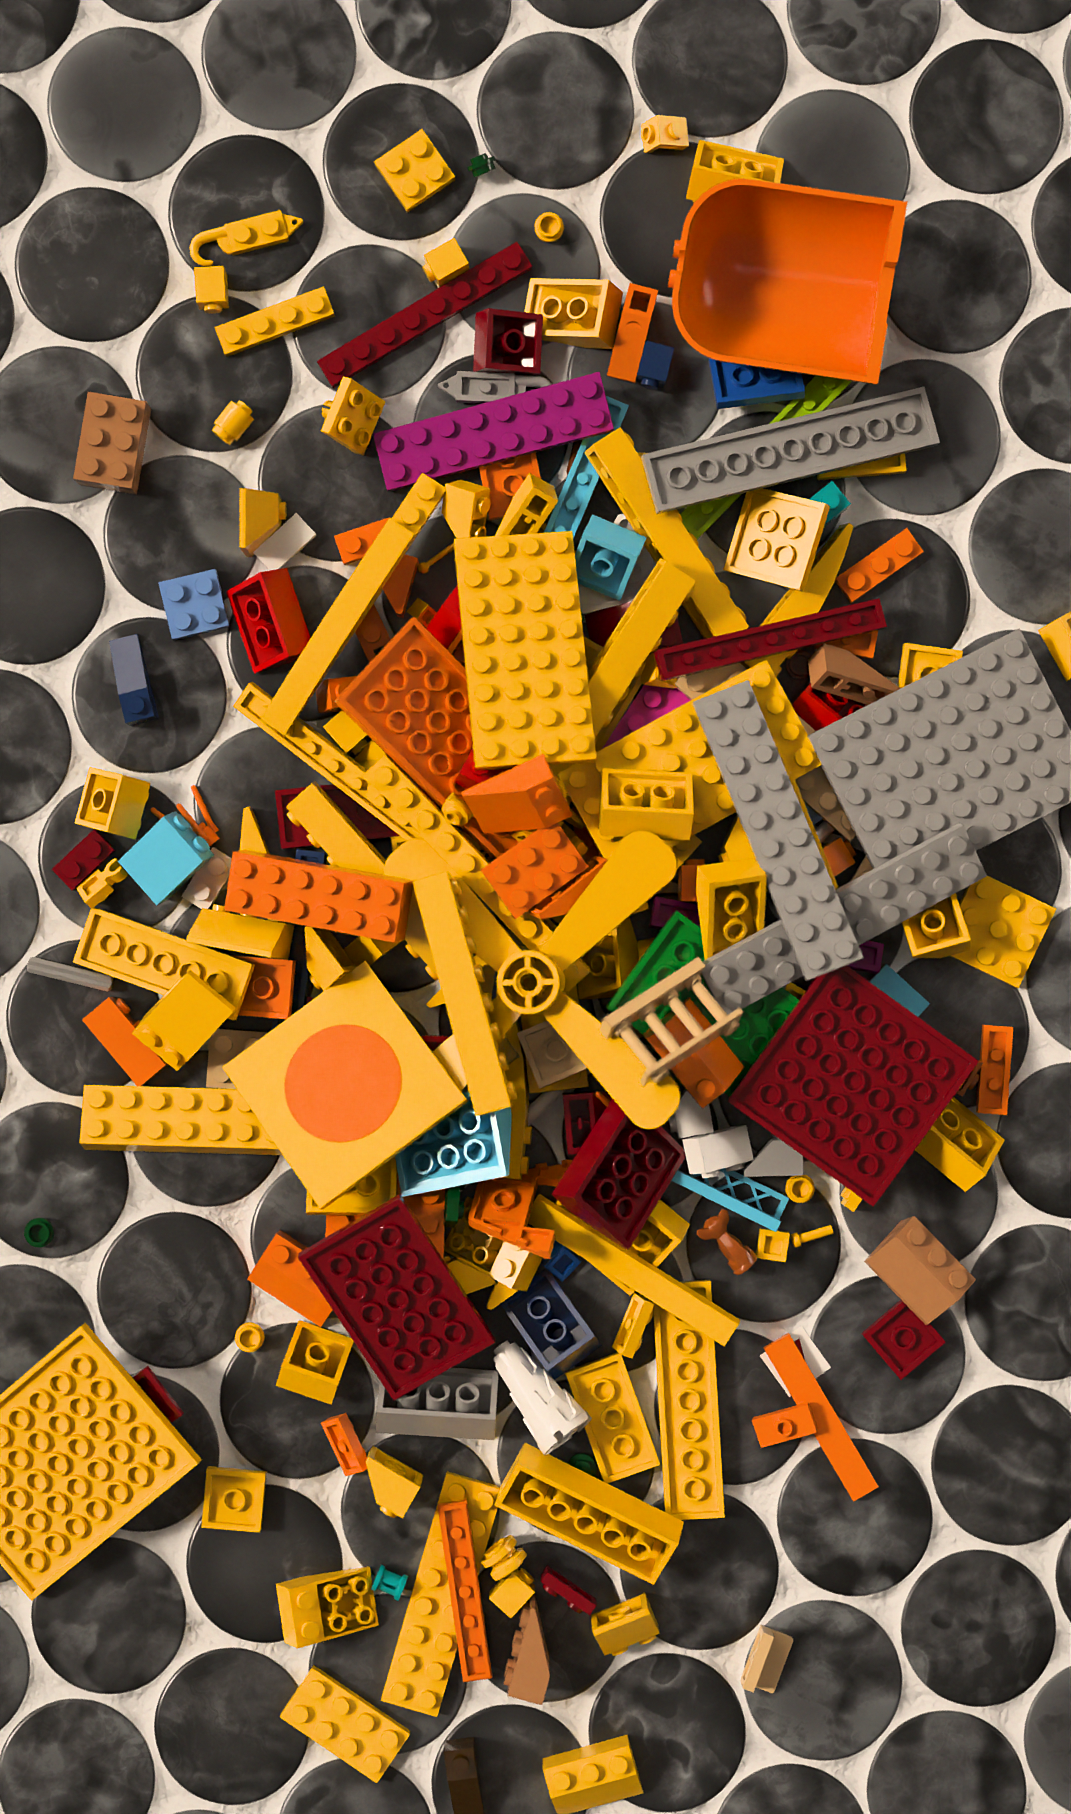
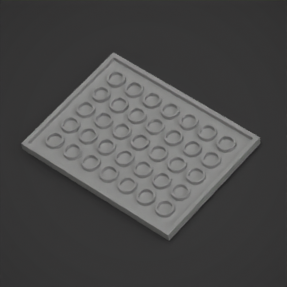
M1020 628L807 736L873 869L958 823L964 825L975 851L1071 803V730Z

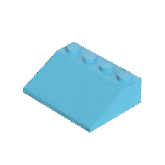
M469 1091L462 1092L468 1100L467 1103L395 1156L401 1196L406 1197L509 1176L512 1126L511 1107L476 1116Z

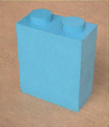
M174 811L161 818L118 862L156 905H159L175 894L214 854L210 850L207 841L197 836L190 828V823L181 814Z

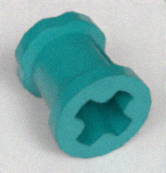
M381 1564L371 1590L376 1591L378 1589L393 1595L394 1600L398 1601L407 1582L408 1575L400 1576L386 1570L385 1566Z

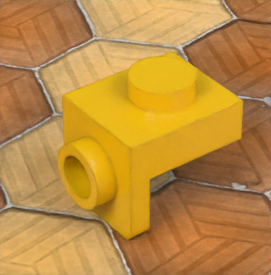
M656 115L641 126V139L645 153H651L658 148L684 150L689 147L686 117Z

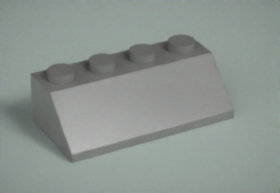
M450 1368L394 1401L380 1381L376 1411V1433L494 1440L499 1372L496 1370Z

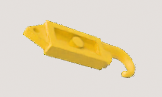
M281 210L224 224L225 226L197 234L191 241L190 255L198 265L212 266V260H205L199 255V248L202 244L217 241L224 253L234 256L288 242L289 237L303 224V219L283 214Z

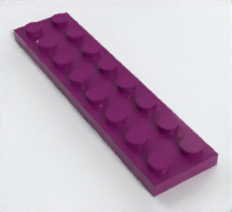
M596 372L373 433L386 489L388 492L413 486L422 473L435 480L615 430L601 374Z

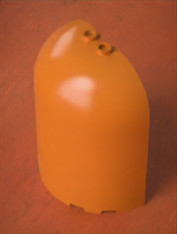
M733 179L713 186L693 204L686 216L681 240L675 239L673 258H678L677 270H670L668 288H673V315L681 335L694 350L716 361L877 385L888 325L886 321L895 267L898 263L907 202L753 179Z

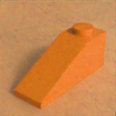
M596 855L586 862L588 865L587 869L529 909L530 915L539 919H546L567 914L607 862V859Z

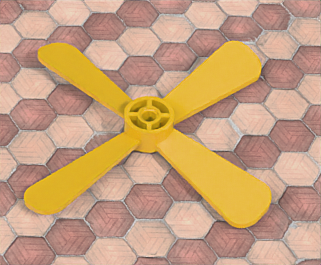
M636 831L627 835L539 951H522L476 893L425 839L408 840L402 843L387 858L383 868V875L415 881L443 872H449L452 878L457 877L461 890V895H457L460 907L465 906L469 923L465 924L467 936L473 935L477 952L474 954L498 972L497 990L499 995L491 1001L493 1011L488 1012L491 1024L497 1023L501 1040L496 1041L497 1046L522 1014L542 1013L634 1124L645 1129L657 1128L663 1125L676 1112L681 1098L677 1083L667 1075L660 1082L655 1084L651 1081L643 1087L640 1080L647 1068L625 1040L616 1034L606 1040L599 1031L602 1022L564 993V971L674 878L677 871V859L673 850L662 839L647 831ZM413 886L410 904L420 911ZM528 974H533L537 978V986L532 991L527 990L524 986V979ZM453 1034L437 1047L433 1054L460 1091L463 1092L467 1082Z

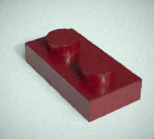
M93 829L52 870L74 891L81 882L89 877L116 850L96 829Z
M546 1566L541 1573L543 1589L554 1597H557L559 1594L568 1600L567 1605L575 1612L581 1614L584 1611L590 1616L596 1607V1598L550 1566Z

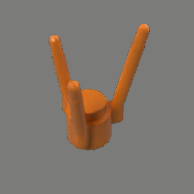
M192 785L191 790L207 826L204 822L198 825L180 803L176 805V808L190 823L197 836L205 839L209 846H211L220 839L216 834L219 829L212 821L197 787ZM154 807L150 810L158 819L165 816Z

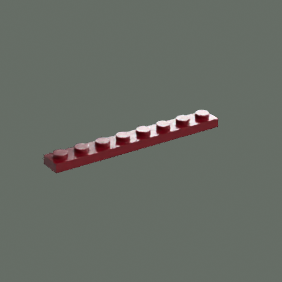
M516 241L317 360V364L333 389L341 383L343 376L347 378L353 377L532 270V265Z
M878 598L656 650L654 655L661 681L881 630L886 628L887 624L880 599Z

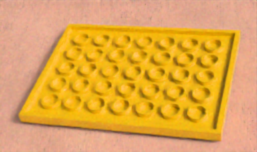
M86 1323L81 1325L0 1395V1564L31 1601L202 1460Z

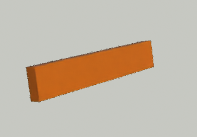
M787 1333L764 1346L765 1352L796 1405L809 1402L818 1429L814 1435L853 1502L878 1488L879 1486L790 1334Z
M467 1499L438 1503L437 1507L463 1683L491 1679L493 1675Z

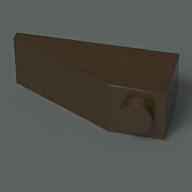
M474 1737L446 1740L444 1744V1758L454 1814H485Z

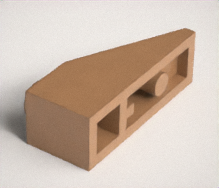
M823 643L808 659L811 688L869 705L901 689L850 651Z

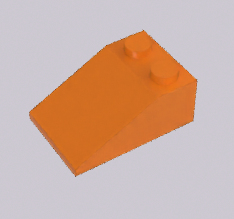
M544 754L461 792L483 833L544 829L573 816L565 794Z

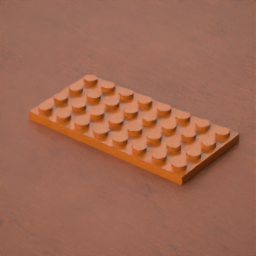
M412 617L334 702L441 808L446 802L447 797L453 792L466 803L461 792L467 789L455 783L473 748L466 670L415 617ZM474 816L465 825L460 826L493 860L519 843L510 835L513 831L483 833Z

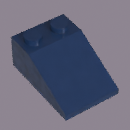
M546 1268L533 1277L527 1292L518 1290L500 1304L540 1363L554 1380L602 1346Z

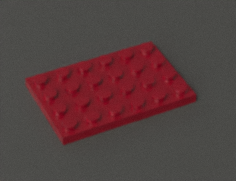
M401 1194L298 1254V1259L393 1401L495 1343V1337Z

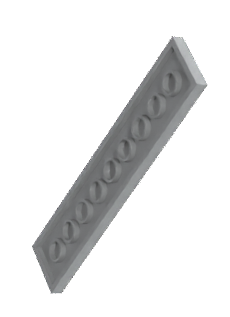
M920 387L643 454L641 459L656 514L934 447L940 441L925 387Z
M749 680L693 701L692 705L756 861L767 874V888L805 980L808 981L863 959Z
M958 823L837 888L836 893L859 946L987 875L964 825ZM781 919L702 961L706 967L701 971L712 996L727 1015L738 1008L742 1009L803 976Z

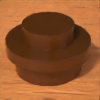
M798 650L791 658H787L785 666L788 674L799 680L808 678L810 676L808 659L812 655L805 650Z

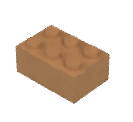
M88 392L73 477L79 485L137 495L151 414V407L146 401Z

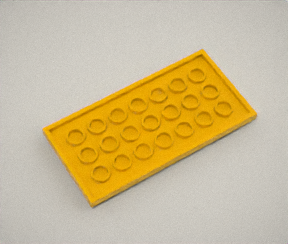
M572 531L455 538L454 553L475 770L514 768L542 754L546 757L549 765L595 762L596 751Z
M767 659L596 752L595 762L576 763L557 774L603 858L608 860L625 837L600 836L599 813L602 768L692 773L694 815L691 836L736 812L692 705L693 701L749 680L772 738L778 737L794 779L821 765L807 737L808 734ZM662 839L670 848L684 841Z

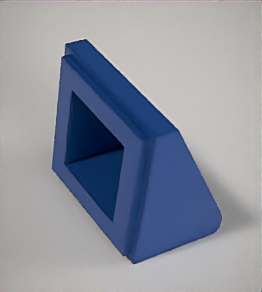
M556 1240L554 1241L550 1259L542 1258L541 1260L542 1265L561 1282L582 1262L573 1251Z

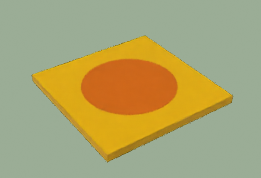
M366 961L222 1067L321 1210H324L468 1102Z

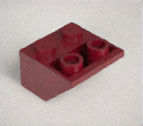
M605 1089L562 1093L568 1154L578 1153L606 1109V1106L595 1096V1093L600 1092L611 1101L612 1097Z

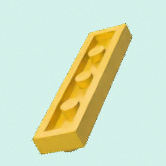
M323 286L216 326L215 330L224 354L228 357L335 317V314Z

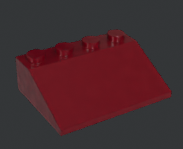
M612 1098L552 1195L572 1214L623 1249L629 1250L686 1157L685 1151L661 1126L645 1129L634 1124Z

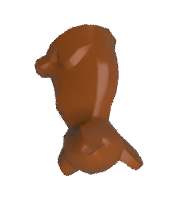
M721 1209L718 1216L708 1218L703 1228L697 1230L696 1234L704 1240H716L720 1251L728 1259V1265L733 1270V1273L740 1275L756 1262L757 1255L748 1245L743 1246L738 1238L727 1231L729 1213L726 1209Z

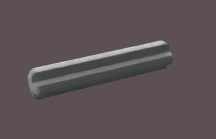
M30 957L27 964V971L30 973L103 991H111L114 983V977L36 957Z

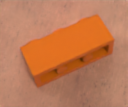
M114 996L108 997L84 1017L82 1021L137 1086H144L169 1064L131 1034L140 1023V1020L135 1022L128 1014L131 1009L122 998L116 1000Z

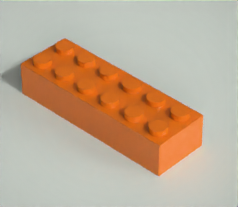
M250 850L233 851L224 910L395 943L405 940L413 880Z

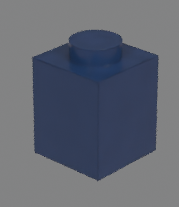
M646 340L636 381L641 382L642 387L657 390L658 387H665L674 347Z

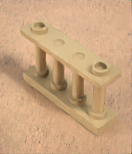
M699 957L609 1014L602 1021L599 1031L607 1040L614 1034L621 1036L647 1068L640 1080L643 1087L651 1081L655 1084L660 1082L669 1074V1069L720 1035L728 1036L740 1026L738 1022L743 1014L741 1008L727 1015L701 983V971L705 969L706 965ZM685 988L688 990L692 989L717 1020V1023L704 1031L679 1000V992ZM662 1003L665 1006L669 1005L694 1038L680 1046L654 1013L655 1008ZM637 1019L645 1020L669 1050L670 1054L657 1062L631 1030V1023Z

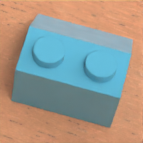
M592 514L575 553L578 584L620 601L647 537Z

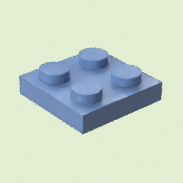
M216 569L158 582L173 641L230 627Z

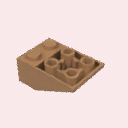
M533 1594L529 1602H526L521 1608L519 1627H522L521 1631H515L511 1653L514 1659L508 1658L503 1685L508 1686L507 1696L542 1705L550 1678V1658L536 1595Z

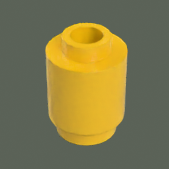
M240 400L237 403L230 401L215 420V427L211 431L222 441L231 445L233 441L237 442L253 422L254 419L250 416L253 410Z

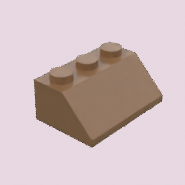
M915 1216L901 1220L864 1261L925 1325L931 1323L956 1303L976 1281L966 1268Z

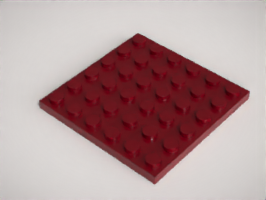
M846 965L814 979L727 1101L874 1207L979 1061Z

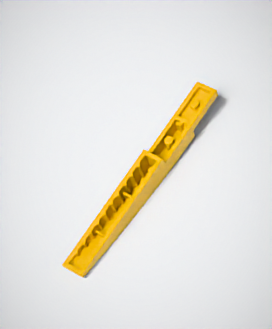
M424 473L420 475L393 517L388 519L321 621L260 719L262 722L286 736L382 593L383 586L444 497L446 491L444 486Z

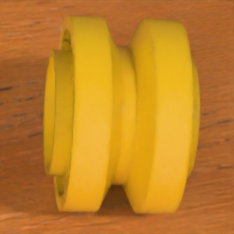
M513 1535L501 1538L495 1542L480 1560L484 1568H493L490 1575L495 1581L512 1574L520 1567L527 1556L523 1548H514L517 1540Z

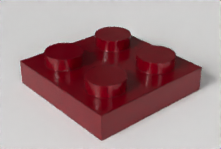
M902 1300L897 1302L861 1333L900 1380L945 1343L930 1323L925 1325Z

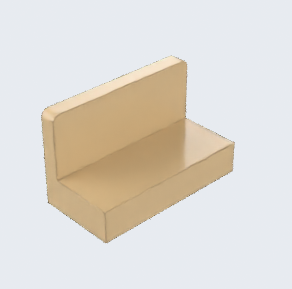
M760 1625L740 1679L743 1689L754 1693L756 1687L769 1693H774L793 1643L791 1636Z

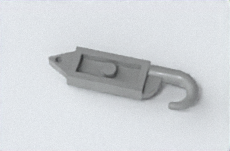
M457 371L456 375L439 383L438 388L455 398L456 403L483 404L526 392V387L541 388L552 385V383L541 376ZM445 384L449 385L448 388H444L443 386Z

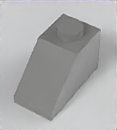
M770 1138L753 1156L754 1160L748 1161L744 1168H742V1175L744 1177L804 1175L803 1156L779 1138Z

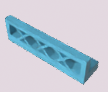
M726 1168L719 1170L724 1172L728 1184L719 1187L710 1185L708 1178H704L705 1182L695 1178L701 1174L689 1175L679 1169L671 1180L775 1232L781 1223L779 1219L789 1200V1197L748 1177H744L736 1171H726ZM729 1175L732 1176V1177H734V1178H736V1179H738V1180H737V1181H734V1182H731V1181H730V1178H729ZM746 1183L751 1186L754 1197L742 1201L736 1198L732 1186ZM729 1188L731 1195L722 1190ZM755 1188L765 1193L757 1195ZM771 1195L781 1201L772 1216L762 1211L759 1199ZM753 1201H756V1204H757V1207H758V1208H756V1207H754V1206H752V1205H750V1204H748V1203L753 1202Z

